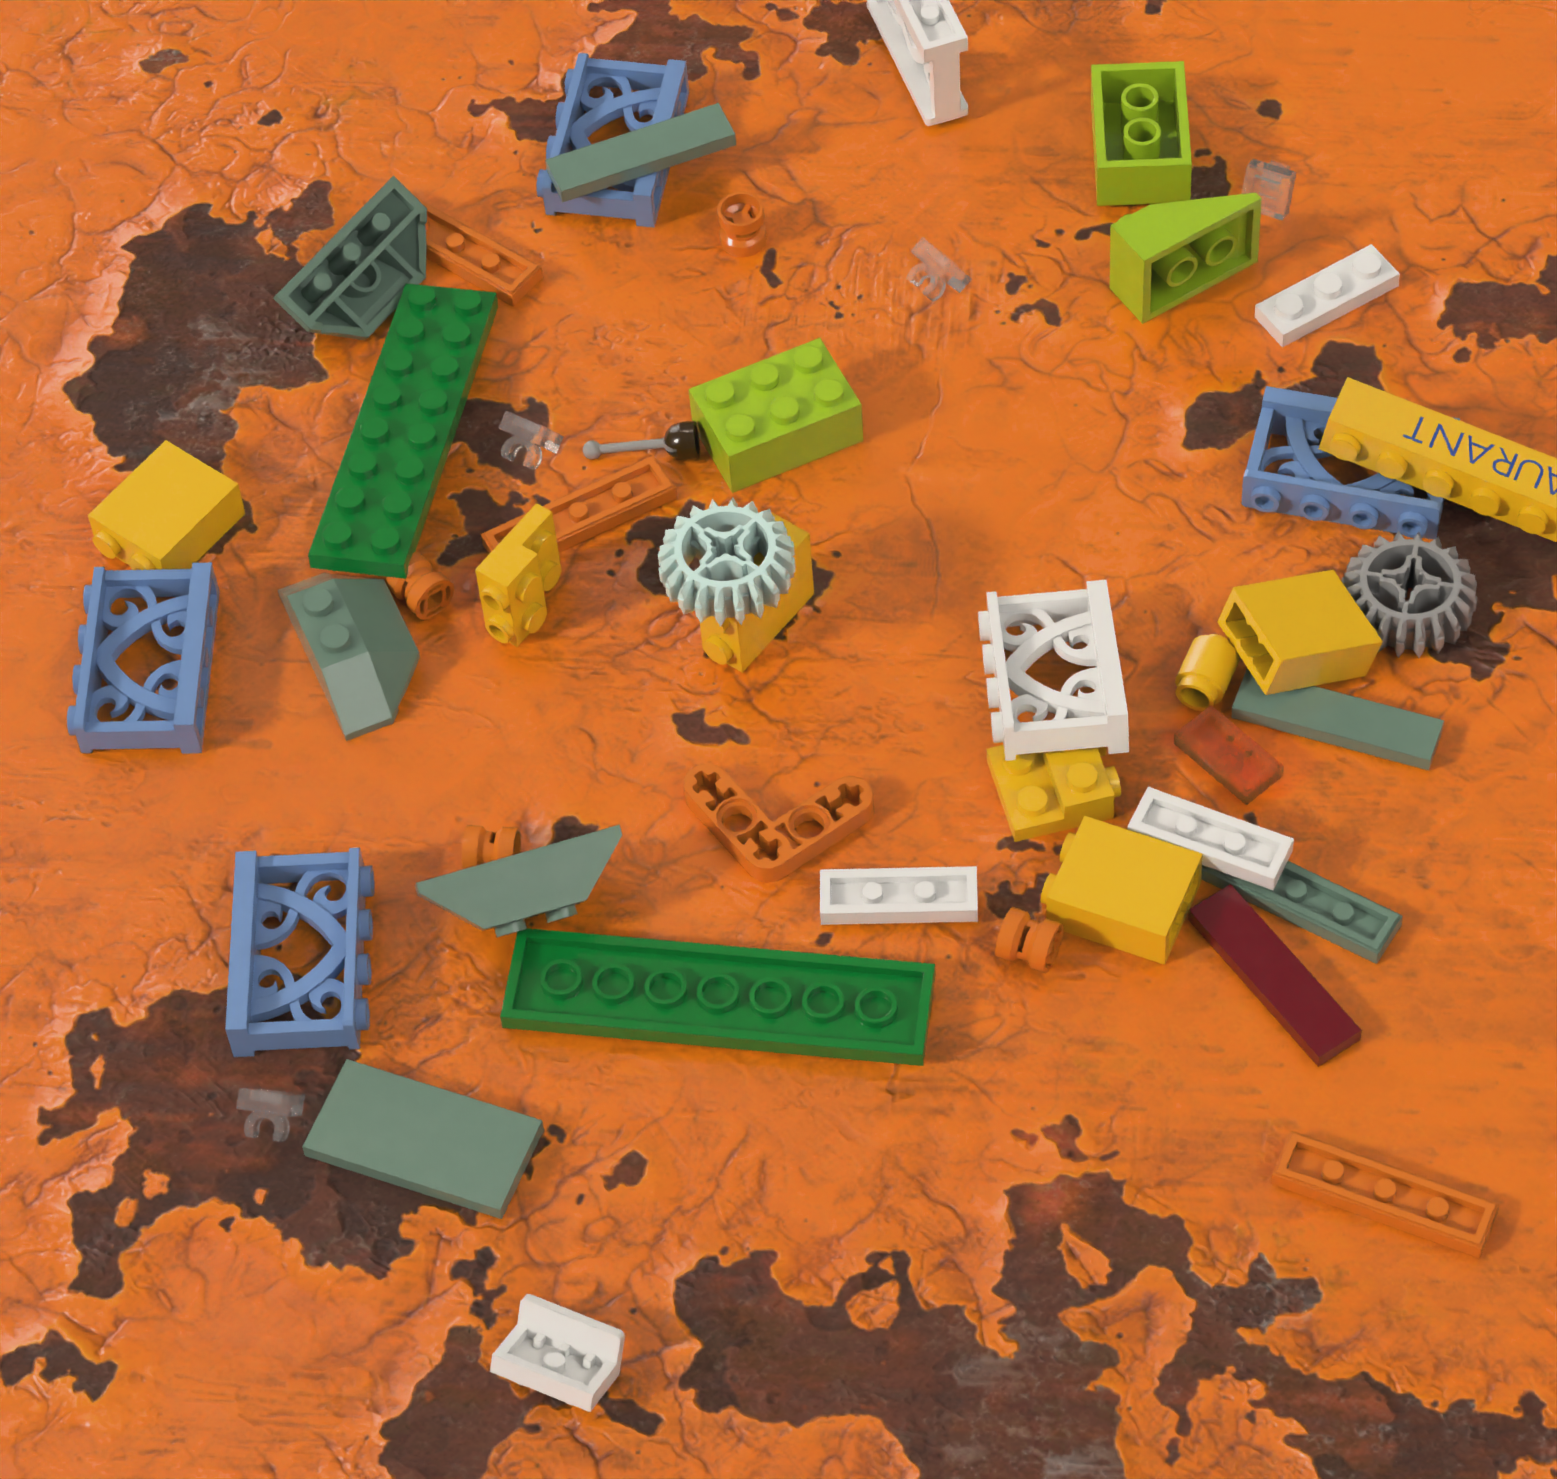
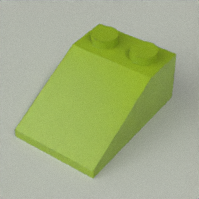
M1255 192L1150 204L1133 214L1124 215L1110 227V290L1143 324L1258 262L1262 198Z

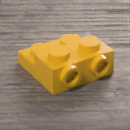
M537 503L475 569L486 630L501 643L509 642L518 647L529 633H535L540 629L547 615L544 591H549L556 585L562 572L553 513Z
M1003 745L986 749L987 763L1014 842L1079 827L1084 816L1100 821L1114 818V797L1121 796V786L1115 767L1104 768L1100 756L1106 755V747L1016 755V760L1005 761Z

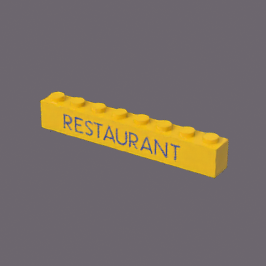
M1347 377L1328 418L1318 448L1319 450L1332 454L1340 460L1350 461L1378 472L1386 478L1396 479L1424 490L1432 496L1442 497L1470 508L1481 515L1506 522L1527 533L1536 534L1557 542V458Z

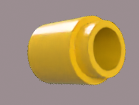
M1217 634L1198 636L1193 640L1175 679L1177 686L1176 696L1185 706L1197 711H1208L1212 709L1214 704L1222 700L1240 661L1239 654L1227 638Z

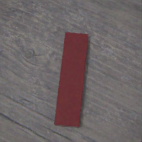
M1231 884L1188 910V920L1318 1067L1361 1040L1362 1030Z

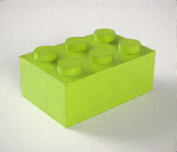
M1184 61L1091 65V114L1097 206L1159 204L1190 200L1192 160Z
M821 338L688 389L692 421L697 423L699 438L732 493L864 441L862 404Z

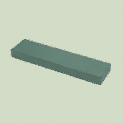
M716 103L546 159V169L562 202H566L735 146L736 135L720 104Z
M1248 668L1233 703L1231 718L1425 770H1429L1444 726V720L1316 686L1265 695Z
M1289 861L1274 890L1202 865V880L1220 889L1231 884L1247 902L1375 964L1378 963L1402 926V915Z

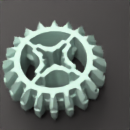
M733 497L728 506H718L712 499L707 510L703 511L693 505L690 518L677 516L674 529L665 530L664 544L660 546V551L658 552L660 582L666 588V594L670 602H678L683 615L695 611V615L700 623L710 616H715L720 627L725 619L729 617H735L742 625L745 614L752 613L761 619L764 605L777 608L780 594H788L789 587L791 586L790 578L794 577L796 570L795 558L793 557L795 555L794 543L791 541V537L787 535V529L783 521H775V517L770 509L758 513V508L753 501L743 508L738 507ZM760 552L765 559L760 566L754 564L753 557ZM694 557L698 558L700 566L695 571L689 567Z

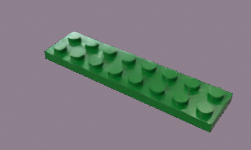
M405 284L308 553L310 568L407 578L410 559L416 551L498 309L497 293Z
M527 928L517 932L500 1019L502 1028L923 1066L936 976L935 964Z

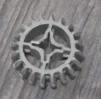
M1398 531L1393 541L1389 542L1379 535L1374 543V547L1362 545L1361 550L1358 552V557L1350 558L1346 573L1341 581L1383 641L1378 653L1387 646L1394 647L1398 658L1405 649L1413 650L1418 658H1420L1425 647H1429L1439 654L1444 646V641L1455 644L1460 637V631H1467L1471 624L1473 612L1476 611L1477 596L1475 594L1477 582L1475 575L1470 574L1471 568L1468 559H1458L1456 546L1441 549L1442 544L1439 536L1429 543L1423 541L1420 532L1413 539H1404ZM1408 588H1412L1409 601H1405Z

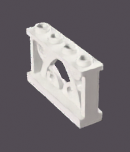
M867 0V8L925 125L932 126L968 115V104L960 91L959 55L961 52L968 51V36L950 1Z
M1107 580L1086 581L1087 589L1001 597H997L996 591L986 592L987 611H978L980 641H990V644H982L985 675L994 674L995 676L993 678H986L989 709L999 708V712H991L993 743L1003 742L1005 761L1016 760V755L1098 747H1108L1109 754L1129 752L1128 710ZM1038 624L1043 629L1037 632L1036 628L1032 625ZM1020 626V630L1024 633L1017 636L1011 635L1006 631V628ZM1082 642L1087 644L1085 648L1073 649V645ZM1053 648L1061 658L1070 663L1081 666H1095L1071 676L1064 683L1061 692L1039 683L1025 673L1037 659ZM1004 649L1013 652L1007 661L1005 660ZM1090 687L1095 691L1092 693H1083L1080 691L1079 688ZM1009 688L1018 695L1012 701ZM1079 689L1078 697L1073 696L1074 692ZM1026 711L1035 713L1033 722H1020L1017 718ZM1048 712L1056 714L1052 720H1044Z

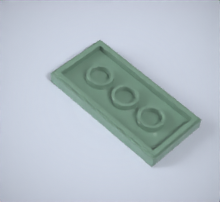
M346 1059L302 1148L306 1157L502 1219L544 1131V1127L540 1119Z

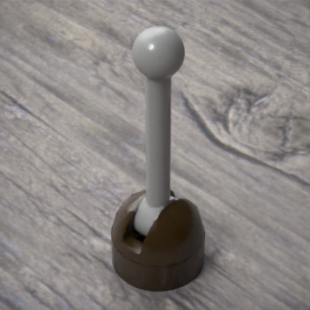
M685 421L674 424L666 431L665 436L660 439L599 444L597 441L590 440L584 444L583 454L586 458L593 460L606 453L665 448L667 453L675 459H699L700 440L696 421Z

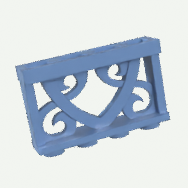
M579 53L575 68L568 69L566 73L565 102H559L557 105L555 118L557 132L556 136L550 135L548 138L546 159L591 145L588 137L593 132L624 116L629 130L634 131L683 115L689 96L686 61L668 59L667 65L594 59L589 58L588 53ZM594 86H602L604 95L600 98H592L589 96L590 89ZM606 87L619 88L623 95L614 98L612 91ZM631 89L640 90V91L631 92ZM639 111V118L644 115H651L653 118L648 122H639L635 119L633 113ZM670 167L611 186L617 190L605 188L566 202H562L547 169H540L537 177L536 191L537 196L544 199L546 215L556 216L557 212L634 219L636 220V226L655 228Z
M1266 386L1262 400V409L1243 476L1241 504L1244 507L1254 508L1262 512H1277L1305 517L1313 521L1323 520L1352 525L1359 529H1375L1392 533L1399 531L1402 535L1414 538L1418 532H1420L1422 538H1437L1445 501L1444 498L1435 497L1427 493V499L1413 497L1414 491L1411 485L1396 479L1386 478L1380 473L1355 483L1343 485L1318 462L1317 459L1332 456V454L1318 448L1337 398ZM1271 433L1286 436L1288 446L1267 449ZM1282 459L1294 460L1282 464L1277 474L1264 472L1265 468L1272 462Z
M212 562L192 563V569L106 571L105 567H94L92 585H85L83 592L84 610L88 614L87 623L81 624L78 629V647L80 654H82L81 665H74L72 675L73 690L75 695H77L76 705L69 706L67 711L68 733L70 736H76L81 753H92L93 749L180 748L182 754L202 753L220 594ZM141 597L148 605L147 609L139 612L134 603L125 601L128 609L124 614L115 615L111 613V605L118 598ZM155 597H175V598L168 599V600H166V601H163V602H160V603L157 604V601H156V598H155ZM167 623L170 631L176 626H183L184 631L178 636L171 637L165 634L161 626ZM108 629L113 631L109 636ZM152 631L157 643L165 650L181 655V660L166 663L156 669L147 678L142 687L130 679L116 664L115 660L137 639ZM102 677H103V679L106 681V683L108 684V686H105V687H102V688H101ZM166 679L178 681L177 687L172 690L164 689L161 683ZM161 684L158 694L154 693L157 687ZM106 703L116 705L113 711L110 712L111 718L122 715L128 709L129 704L135 707L130 716L123 721L100 722L97 719L99 708ZM146 713L166 719L162 721H142Z
M349 848V852L258 856L256 851L235 852L225 1027L234 1057L255 1056V1051L339 1046H348L349 1050L360 1049L361 1030H369L370 1027L368 998H362V985H370L372 976L370 954H363L364 941L373 939L371 909H365V898L374 896L375 890L373 866H364L360 848ZM340 880L346 886L344 896L337 901H330L326 898L331 891L330 885L319 889L314 895L313 901L306 897L310 888L318 881ZM298 882L295 892L270 885L274 883ZM283 911L288 913L279 927L268 929L263 926V921L267 917H276L281 922ZM345 915H346V931H345L344 928L340 925V923L336 920V919L341 918V917H343V916H345ZM299 919L316 929L328 941L331 949L310 972L294 982L292 973L282 962L269 956L260 955V949L270 948L284 941L294 931ZM343 969L344 983L335 979ZM273 974L283 981L285 988L279 991L276 981L267 988L261 987L259 984L265 976ZM336 997L341 1001V1009L333 1019L311 1020L303 1013L300 1005L310 1000L312 1007L316 1011L326 1014V1010L322 1006L326 998ZM291 1011L294 1021L261 1022Z

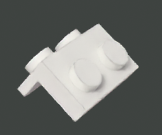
M526 1294L520 1301L517 1325L492 1354L490 1372L561 1400L569 1405L591 1412L619 1376L625 1333L620 1329L532 1294Z

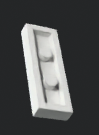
M1370 244L1256 304L1255 318L1280 346L1284 347L1398 287L1400 273Z
M1147 787L1127 828L1128 830L1202 853V865L1270 890H1274L1293 851L1294 839L1151 787Z
M977 866L820 870L821 925L978 922Z

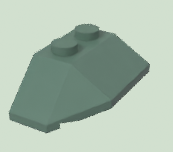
M393 175L273 299L307 332L366 340L397 308L405 284L419 285L426 278L425 224L427 223V208Z
M322 573L279 589V597L346 741L393 724L399 711L398 706L407 691L420 655L385 580Z
M616 825L417 882L415 884L416 892L419 897L481 931L494 928L496 937L509 935L527 929L525 923L527 918L545 913L547 923L577 915L575 905L587 900L623 834L620 825Z

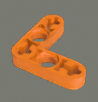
M710 763L697 765L688 771L684 778L685 800L689 809L753 878L765 883L776 882L785 878L865 825L871 819L874 812L873 790L864 779L855 776H846L835 780L773 822L731 776L718 765ZM702 785L708 789L716 787L717 799L720 804L716 807L715 798L706 790L699 792L698 787ZM847 798L852 802L859 799L860 805L856 807L851 803L842 805V799ZM736 814L745 815L752 821L746 829L741 831H732L724 826L725 820ZM836 814V821L834 822L832 816ZM805 821H816L824 827L823 831L815 837H803L796 832L797 826ZM759 839L760 847L770 856L777 853L778 859L774 861L768 857L760 859L759 848L755 842Z

